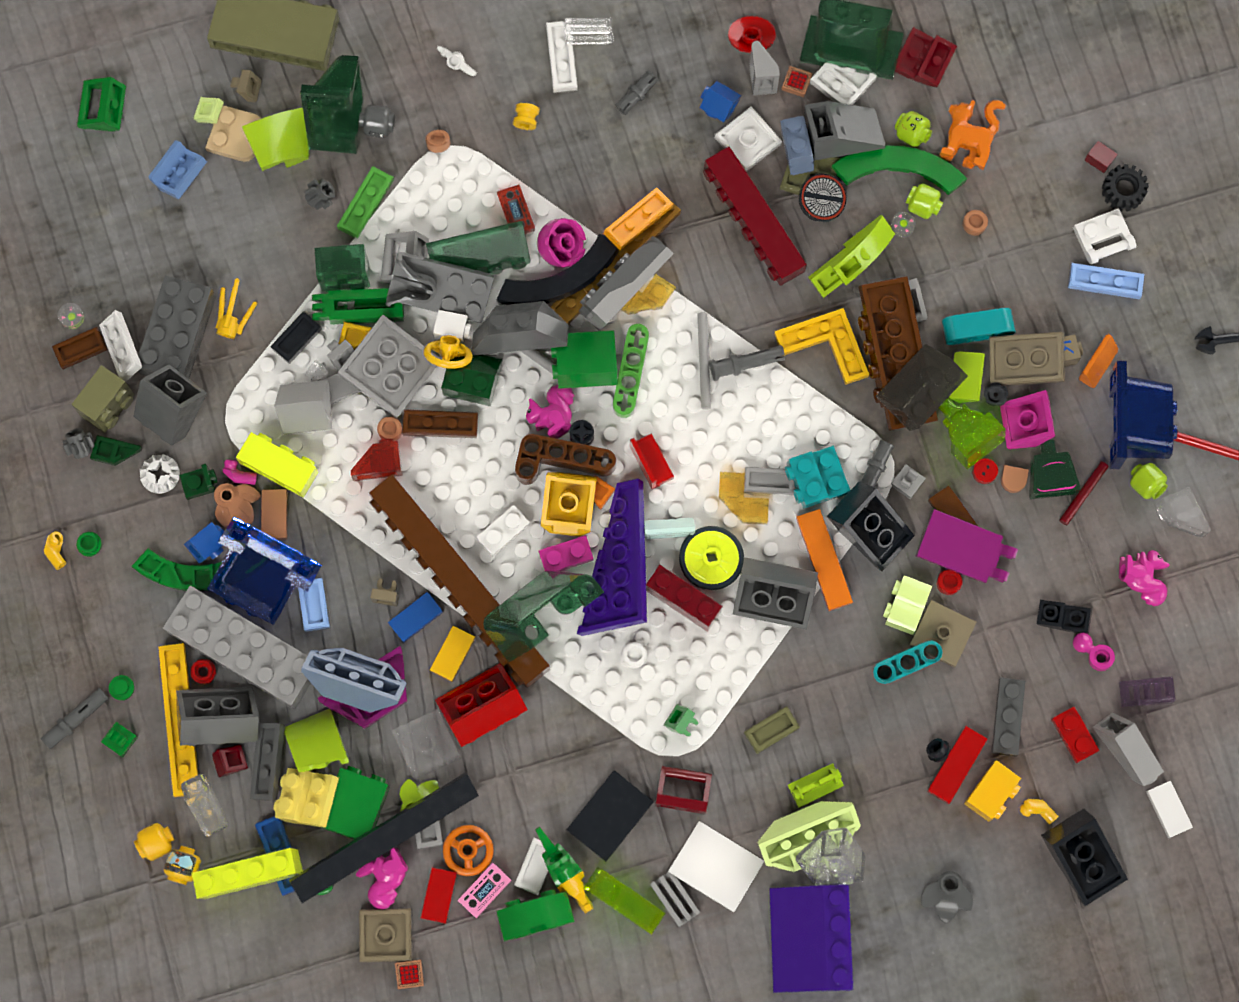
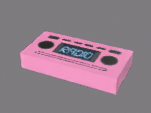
M492 863L458 899V902L477 919L512 880Z

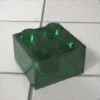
M364 244L314 248L316 277L322 291L328 293L331 290H355L370 287L369 260Z

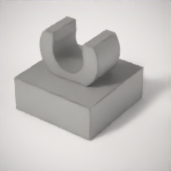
M346 339L340 345L335 340L327 345L331 350L327 357L339 371L355 350Z
M905 464L891 485L908 499H911L926 478Z

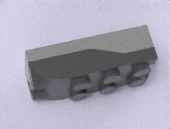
M651 236L631 256L626 253L613 267L616 271L613 273L610 270L598 282L597 286L599 289L597 291L592 288L580 301L583 306L579 312L600 331L674 253L659 239Z

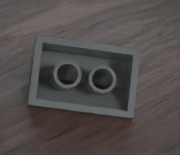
M744 557L733 615L807 629L816 591L818 572Z
M253 687L176 690L177 725L180 745L195 746L199 744L218 745L222 743L257 742L259 716Z

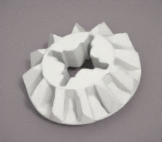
M164 454L152 455L151 458L144 461L140 469V480L143 486L153 493L160 494L170 491L176 486L180 477L177 463L173 458ZM162 466L163 472L169 475L160 476L157 483L156 476L151 472L158 471L159 467Z

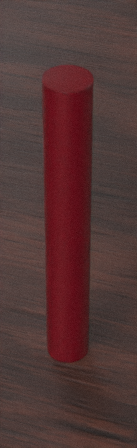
M1100 461L1061 516L1059 521L1067 526L1106 472L1109 466L1105 462Z

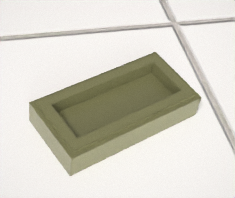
M786 706L744 731V734L756 754L797 731L800 729V726Z

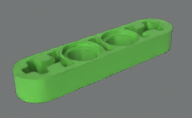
M642 324L632 325L626 335L618 375V385H616L613 400L614 413L621 418L630 417L634 413L649 340V331ZM641 331V335L644 338L639 339L637 348L634 347L635 338L631 334ZM631 353L638 354L640 362L636 365H630L626 360L627 356ZM627 376L633 377L636 384L632 388H625L621 383L622 379ZM624 394L628 395L627 404L631 408L628 407L625 411H621V407L617 404H622Z

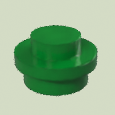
M85 532L77 539L76 546L82 555L92 557L100 552L102 540L94 532Z
M116 676L109 684L110 695L116 700H127L134 693V682L128 676Z

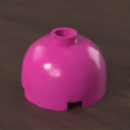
M566 218L551 220L542 227L538 234L537 248L539 254L550 265L571 267L585 254L586 248H583V240H586L585 233L575 220Z

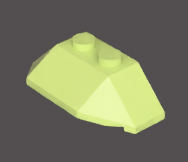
M820 801L775 820L757 843L766 866H774L796 872L841 853L861 825L852 802Z

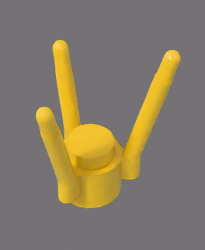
M238 278L234 281L226 315H224L225 288L222 287L220 290L218 320L215 327L217 329L216 334L230 339H235L236 334H242L245 324L257 306V302L254 301L239 324L237 323L238 319L232 316L239 285Z

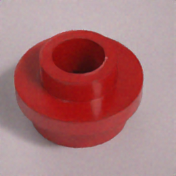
M208 659L197 660L191 667V676L199 684H208L216 676V667ZM202 668L208 669L206 676H200Z

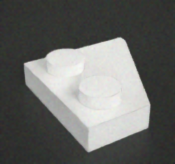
M826 62L811 78L810 83L833 102L854 105L876 80L877 76L873 73L869 75L855 72V69L841 68L838 65Z

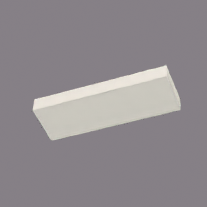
M570 21L546 23L553 91L555 93L577 90Z
M115 310L99 326L118 377L126 382L142 368L123 315Z

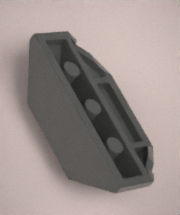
M544 301L499 305L491 311L473 333L472 356L565 347L568 344L569 325Z

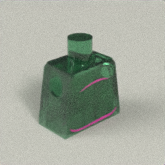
M1047 440L1040 444L1042 454L1034 455L1030 462V500L1077 495L1081 488L1069 452L1057 453L1055 440Z

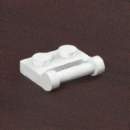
M1119 208L1078 223L1073 227L1090 265L1097 263L1101 258L1125 249L1129 251L1136 248V241L1130 234ZM1117 236L1122 238V241L1098 250H1094L1092 247Z

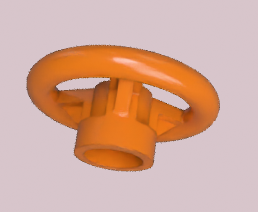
M463 825L455 828L449 833L443 844L444 861L458 875H477L489 866L493 858L494 847L490 836L483 829L474 825ZM463 833H474L481 837L475 842L471 839H464L462 841L455 839ZM485 845L486 855L484 860L473 868L472 859L477 855L478 849ZM451 846L457 849L458 855L464 859L465 868L458 866L453 861L450 854ZM465 846L473 848L471 854L466 855L463 853Z

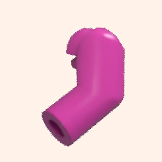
M225 460L224 467H222L223 473L233 482L250 485L256 484V473L240 471L237 469L238 463L236 460Z

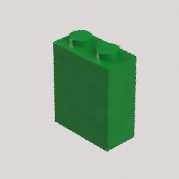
M614 330L568 333L567 346L551 348L552 359L557 358V364H552L553 379H558V389L618 385Z
M348 766L347 770L340 768L326 828H321L355 840L376 827L390 790V786L385 784L386 779L374 774L371 775V778L361 775L362 770L352 766Z

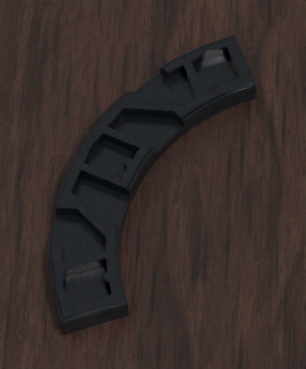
M599 234L590 250L578 262L556 275L532 281L505 279L496 300L499 304L504 305L544 301L548 304L562 300L579 292L595 281V277L604 268L607 269L617 256L619 249L605 235Z

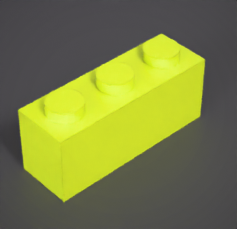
M251 432L236 456L238 462L304 498L318 474L317 468L314 466L315 462L305 456H302L301 459L293 455L294 451L281 444L278 447L272 444V439L262 433L256 435Z

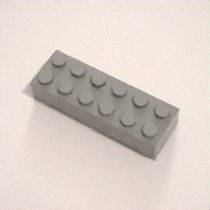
M189 586L163 627L171 636L294 710L311 685V682L301 672L307 655L192 586Z

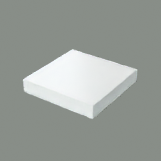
M752 106L716 133L714 137L724 149L730 146L746 172L782 144V140Z

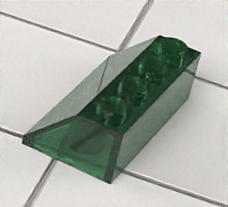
M522 221L426 243L429 259L493 275L500 274L503 270L509 268L513 270L526 267V264H530V255Z

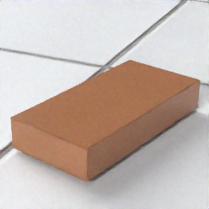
M287 489L262 490V540H287Z

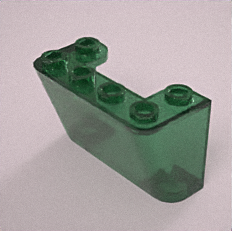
M544 571L490 612L484 619V629L507 661L511 662L530 651L549 636L548 632L534 615L541 608L551 602L559 613L569 615L581 606L586 607L604 591L590 575ZM527 626H534L537 629L538 635L536 639H529L526 636L525 629Z

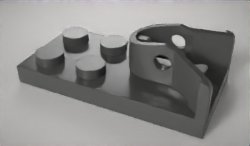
M398 251L387 292L386 305L390 307L391 304L402 303L435 312L442 310L467 315L468 320L482 323L494 275Z

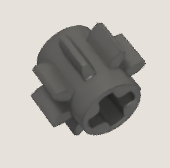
M314 179L307 184L309 189L304 191L305 199L311 207L316 208V210L321 207L326 209L333 204L331 200L335 198V191L329 182L324 181V179L319 181Z
M82 428L69 431L65 435L66 440L62 441L67 456L73 454L76 459L84 458L91 454V447L95 446L91 432L84 433Z

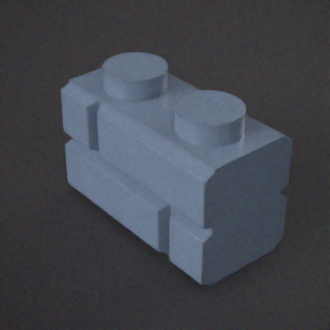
M804 116L781 120V133L790 175L812 172L814 170L813 153Z

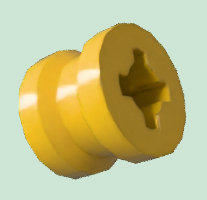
M518 103L515 108L517 115L513 118V125L523 130L536 129L537 122L535 118L539 115V108L529 103Z

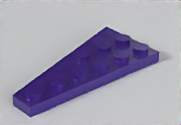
M639 478L620 482L616 485L609 511L611 513L608 528H605L603 533L605 538L603 548L598 552L589 585L591 589L588 603L584 604L582 611L585 615L582 625L578 626L576 633L580 636L647 623L643 481Z

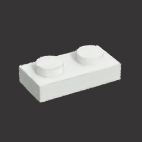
M512 505L481 532L476 539L494 557L530 526V522L515 505Z

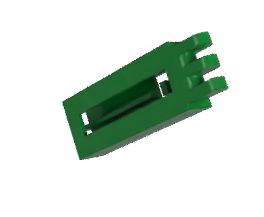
M389 288L328 291V294L312 295V301L322 302L312 304L313 311H322V313H313L312 319L329 320L331 325L344 324V322L358 324L376 323L384 315L392 322H404V304L394 303L390 307L386 305ZM338 302H355L354 310H348L347 304L338 306Z

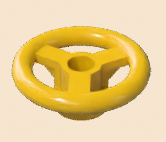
M444 335L440 340L428 343L423 350L425 358L430 363L442 368H462L467 366L473 358L471 350L460 343L457 337L452 335ZM431 350L439 353L442 360L433 356ZM465 356L462 360L450 361V359Z

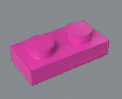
M586 535L538 550L546 576L594 561Z

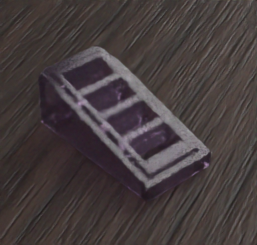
M1173 677L1119 682L1122 707L1172 704L1176 701ZM1163 684L1165 689V697H1162L1161 685ZM1150 685H1154L1155 698H1151ZM1139 686H1143L1145 699L1141 700ZM1129 687H1133L1134 700L1130 701Z

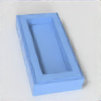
M317 578L297 582L304 631L330 628L323 579Z

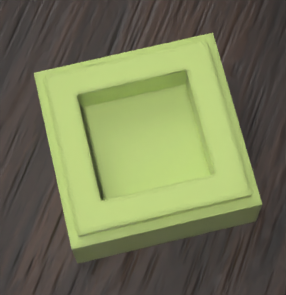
M201 97L193 119L200 123L217 124L224 102L219 98Z

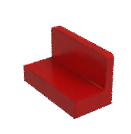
M652 433L637 441L635 438L630 440L629 447L651 489L674 479V475Z

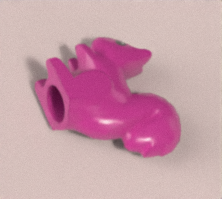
M558 384L550 387L546 397L549 405L543 408L533 399H529V408L526 413L527 422L530 424L536 423L537 432L547 428V434L551 438L559 439L567 434L570 430L572 419L569 405L574 402L572 389H558Z
M1154 550L1149 551L1147 554L1143 551L1137 553L1136 561H1133L1132 556L1127 554L1126 558L1120 557L1119 579L1125 582L1132 590L1140 592L1141 599L1146 601V604L1159 606L1166 600L1167 587L1161 580L1153 578L1154 570L1165 569L1170 565Z
M394 847L390 850L388 857L384 858L381 855L358 870L356 873L357 877H364L373 873L377 880L368 890V899L374 907L386 909L395 902L397 896L395 889L403 882L408 866L398 848Z

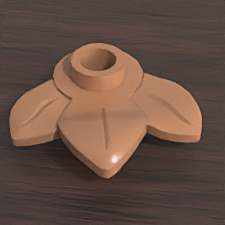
M229 483L219 485L214 491V500L217 504L215 510L217 521L225 528L230 525L233 519L244 524L253 523L254 511L251 503L261 497L260 493L247 484L236 487ZM224 491H229L231 493V498L229 500H224L222 498V493Z

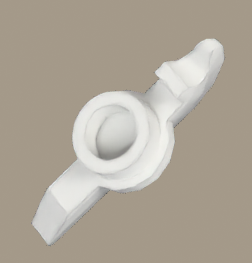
M442 46L437 47L442 56L447 58V64L450 68L454 70L461 69L471 76L476 75L477 72L464 62V57L461 53H452Z

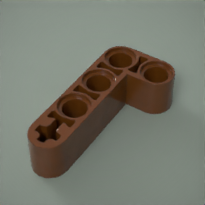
M528 434L520 443L515 472L517 480L524 485L533 484L537 480L541 464L599 476H609L616 469V457L608 449ZM530 443H535L539 446L536 452H528L525 448ZM554 448H559L563 451V454L558 458L552 457L549 453ZM578 453H583L587 456V460L579 463L574 460V456ZM592 455L595 456L594 465H591ZM604 459H608L606 467L601 466V462ZM523 467H531L534 470L530 476H523L520 473Z

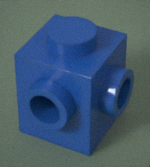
M717 81L711 87L707 86L700 97L703 101L699 108L704 110L709 117L725 122L732 116L742 95Z
M211 522L184 543V545L200 564L209 556L213 560L224 551L222 546L228 541L225 539L226 534L223 529Z

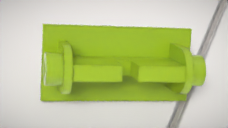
M832 763L788 784V787L798 808L843 787L844 784L839 770Z

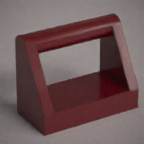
M662 766L655 806L706 814L712 774ZM665 776L705 783L703 800L663 795Z

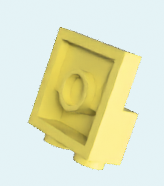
M288 768L287 773L282 776L280 781L282 787L280 799H277L274 803L275 818L287 823L326 828L339 778L333 775L312 773L310 771L299 773L298 769Z

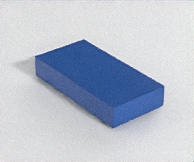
M426 592L390 620L388 624L402 642L405 643L441 615L443 610L431 595Z

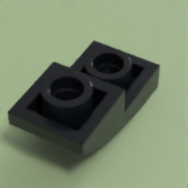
M1040 600L1036 624L1052 629L1073 633H1087L1089 635L1092 609L1069 606L1063 602Z

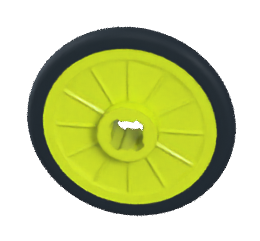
M706 526L695 530L694 535L689 534L683 541L679 552V564L684 576L693 585L705 590H719L731 585L741 574L744 551L739 540L730 531L717 526ZM715 554L717 561L708 562L707 555Z

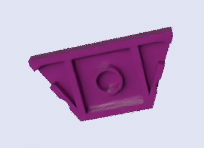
M399 646L378 660L390 664L399 674L400 678L405 681L403 651ZM405 687L397 705L374 712H367L322 695L317 699L324 706L366 729L407 703V691Z

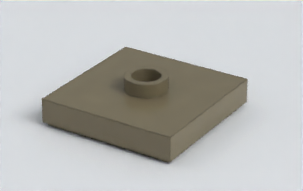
M931 600L909 646L913 647L928 640L936 641L940 644L943 651L940 661L955 668L975 627L976 621ZM927 645L924 648V653L935 658L938 654V649L935 645Z

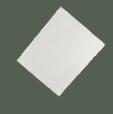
M699 821L668 872L735 912L763 865L764 860Z

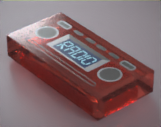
M520 184L497 191V196L512 238L535 231V226Z

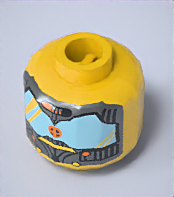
M181 845L179 850L173 849L169 851L163 869L164 873L168 875L167 880L183 885L193 882L192 873L198 872L201 864V859L194 855L195 849Z

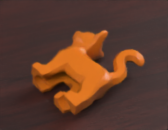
M971 100L969 104L959 103L951 105L948 109L952 118V123L948 130L947 147L941 149L940 158L951 162L958 149L963 148L969 150L970 154L964 158L962 166L972 170L976 165L981 170H984L990 155V145L999 130L1000 122L995 116L994 110L1005 109L1006 105L999 100H992L987 103L984 113L985 118L990 124L988 128L968 124L973 115L975 100Z

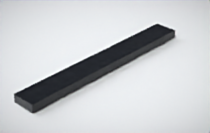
M464 773L290 878L288 881L300 902L304 903L479 795L468 774Z

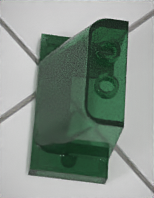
M820 0L818 16H810L800 62L823 66L827 62L838 65L841 68L855 69V72L867 75L873 73L877 77L893 80L904 33L892 31L893 10L843 0Z
M341 55L334 60L314 85H301L300 94L309 150L357 154L359 116L364 102L359 56Z

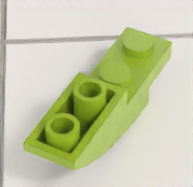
M883 215L878 216L843 244L845 248L808 277L823 298L842 283L848 285L880 255L892 240L895 233Z

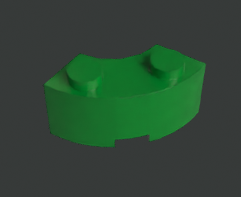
M555 889L540 893L541 898L523 903L520 902V899L506 902V908L496 911L504 941L522 938L575 922L567 892L556 894Z

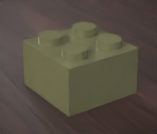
M101 365L71 405L83 419L106 433L108 429H112L116 425L122 410H126L132 404L134 393L123 379Z

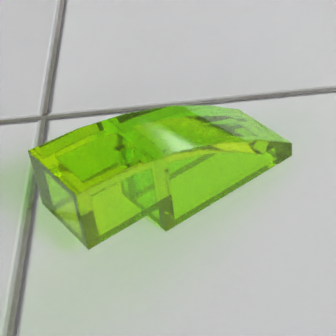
M599 867L595 869L584 886L587 892L651 935L666 914Z

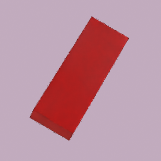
M965 726L927 792L950 804L988 739Z

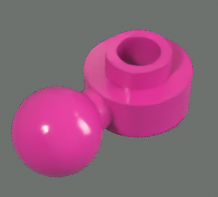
M1079 633L1073 638L1074 649L1080 653L1087 652L1089 654L1088 661L1093 669L1106 671L1113 665L1115 654L1109 646H1094L1091 636L1087 633ZM1099 655L1103 656L1105 662H1098L1096 657Z

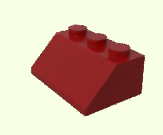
M500 663L435 699L461 747L474 742L477 738L497 729L500 725L528 710L516 686Z

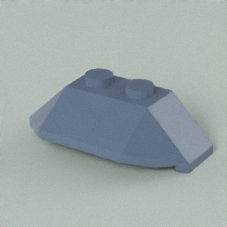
M344 648L321 651L311 650L301 668V672L322 696L367 712H374L397 705L406 687V682L400 678L399 674L390 664Z

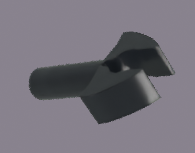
M1211 326L1199 332L1194 340L1205 338L1210 341L1209 344L1197 345L1196 349L1213 355L1216 352V345L1239 342V332L1215 335L1212 333Z

